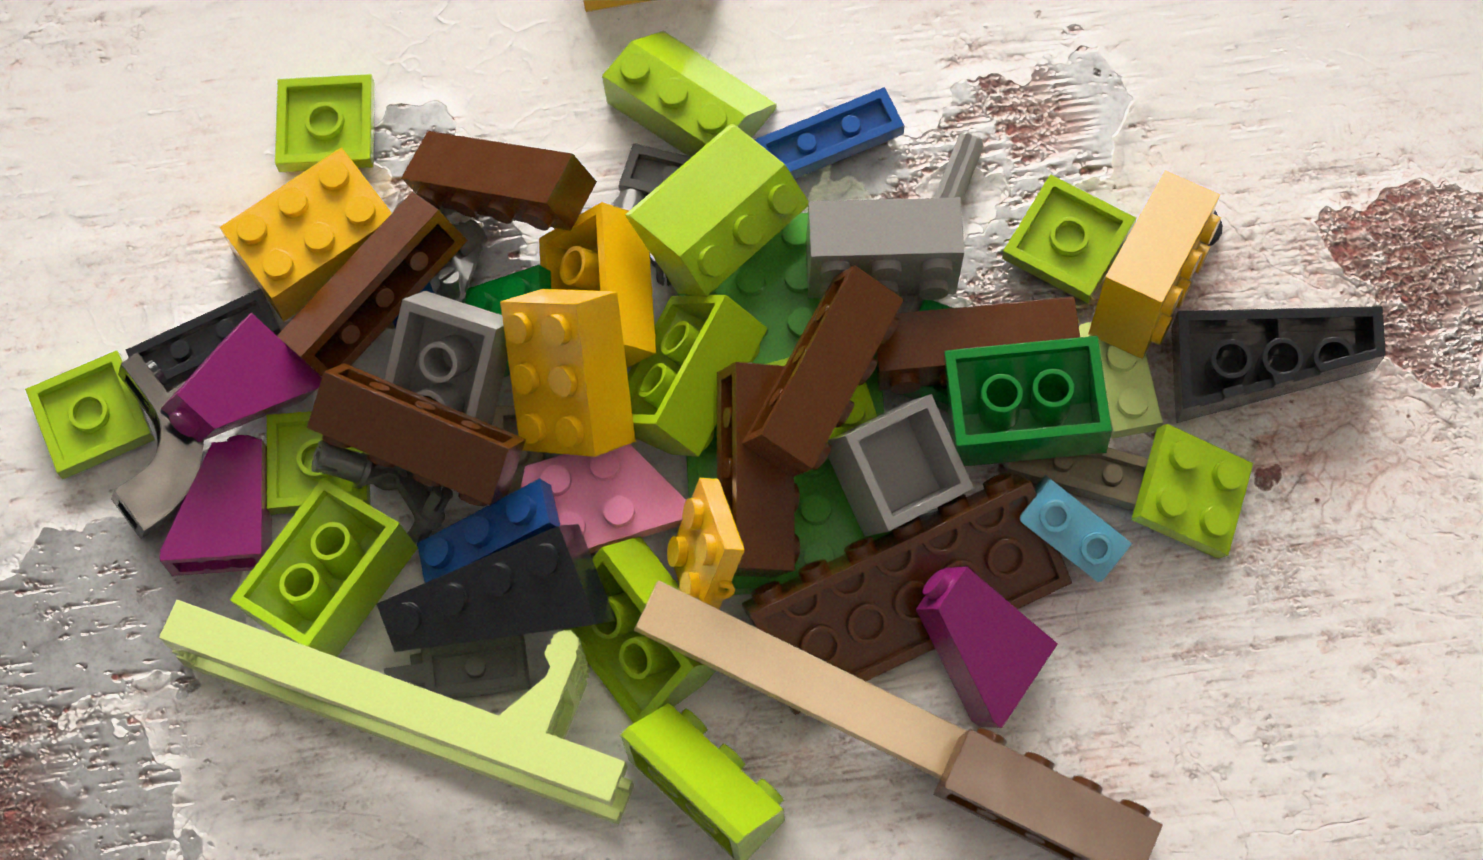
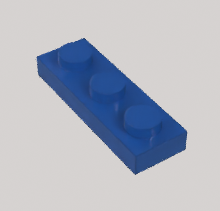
M882 87L754 140L782 161L794 179L904 135L905 125L886 88Z
M539 478L503 497L494 504L488 505L418 542L417 547L424 582L431 581L560 526L551 485Z

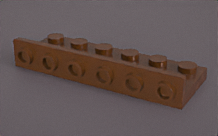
M1007 472L986 480L983 483V490L968 497L962 494L938 506V511L921 519L918 516L892 529L891 533L873 540L872 537H867L849 544L844 549L845 554L832 561L827 562L826 559H819L810 562L798 570L799 576L783 584H780L779 581H772L757 587L751 592L752 598L744 601L742 607L755 628L864 681H868L935 649L916 609L925 597L923 594L925 584L933 574L941 569L968 567L1016 609L1072 584V580L1061 553L1020 521V515L1037 495L1032 482L1019 475L1012 476L1011 473ZM789 706L790 710L794 715L801 713L800 711Z

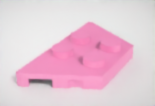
M630 444L596 457L563 454L527 465L524 469L521 488L539 478L550 484L560 525L579 524L590 554L604 546L639 536L643 538L679 527L683 520L682 514L686 499Z

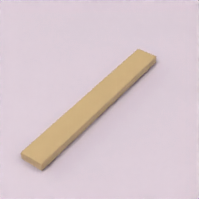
M659 580L634 631L938 779L943 774L958 738L967 731Z

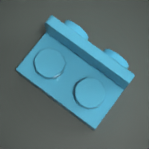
M1045 475L1034 488L1037 495L1020 515V521L1095 581L1102 582L1133 543Z

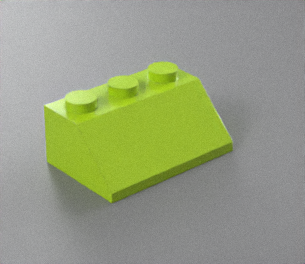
M665 31L631 41L602 75L606 101L609 105L690 157L694 156L729 124H735L753 138L777 108L775 102Z
M729 124L627 212L625 216L678 294L707 297L806 209L809 201L782 161L735 124Z
M697 295L671 296L655 324L656 354L634 364L628 373L635 439L671 455L699 457L701 452L711 443L714 437V428L717 424V372L735 362L752 363L759 354L760 342L768 328L727 295H708L707 297Z
M322 477L231 597L230 601L270 633L338 657L418 547L399 522Z
M641 536L601 547L592 558L616 620L596 625L563 629L564 631L571 630L577 638H580L581 646L584 650L583 653L586 655L585 659L633 723L667 703H670L673 707L701 688L716 672V670L634 631L658 580L679 590L677 582Z
M667 703L628 726L620 736L629 761L734 860H748L785 821L784 809L780 806L784 799L777 790L762 778L755 783L741 770L746 765L741 757L725 743L717 748L704 736L708 730L707 727L689 709L685 708L679 713L670 703Z

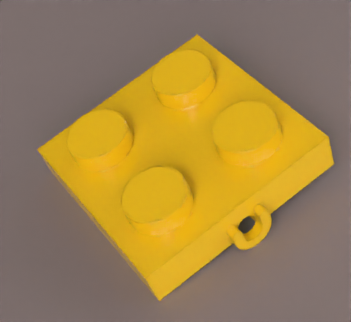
M699 478L692 498H688L685 501L682 514L683 520L676 536H672L668 543L667 559L669 565L674 567L680 591L714 608L720 609L723 600L730 598L735 593V588L731 581L745 549L719 479Z

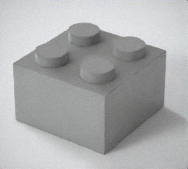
M931 394L906 402L827 441L832 446L828 458L864 537L888 532L974 489Z

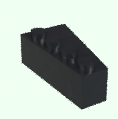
M1383 306L1178 311L1171 326L1176 423L1375 371L1386 356Z
M579 524L554 527L376 604L394 652L596 625L616 620Z

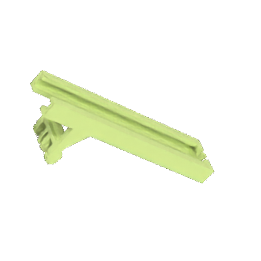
M176 600L159 636L168 648L173 649L172 653L176 654L177 659L185 667L618 825L634 788L632 780L624 777L628 769L626 761L565 740L587 686L586 679L590 678L589 673H591L589 664L585 659L586 655L583 653L584 650L581 646L580 638H577L571 630L561 632L558 630L557 634H553L554 637L550 639L551 644L547 645L544 652L550 667L546 677L499 716L180 600Z

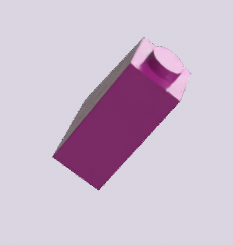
M250 313L227 335L161 409L169 415V420L176 430L185 436L193 437L198 442H201L302 402L319 388L322 377L254 314Z
M234 435L225 442L211 443L160 550V562L171 576L252 571L272 545V515L267 509V447L262 439H257L250 435Z
M968 567L941 569L933 574L923 588L925 597L916 611L971 721L978 727L1002 729L1058 643Z

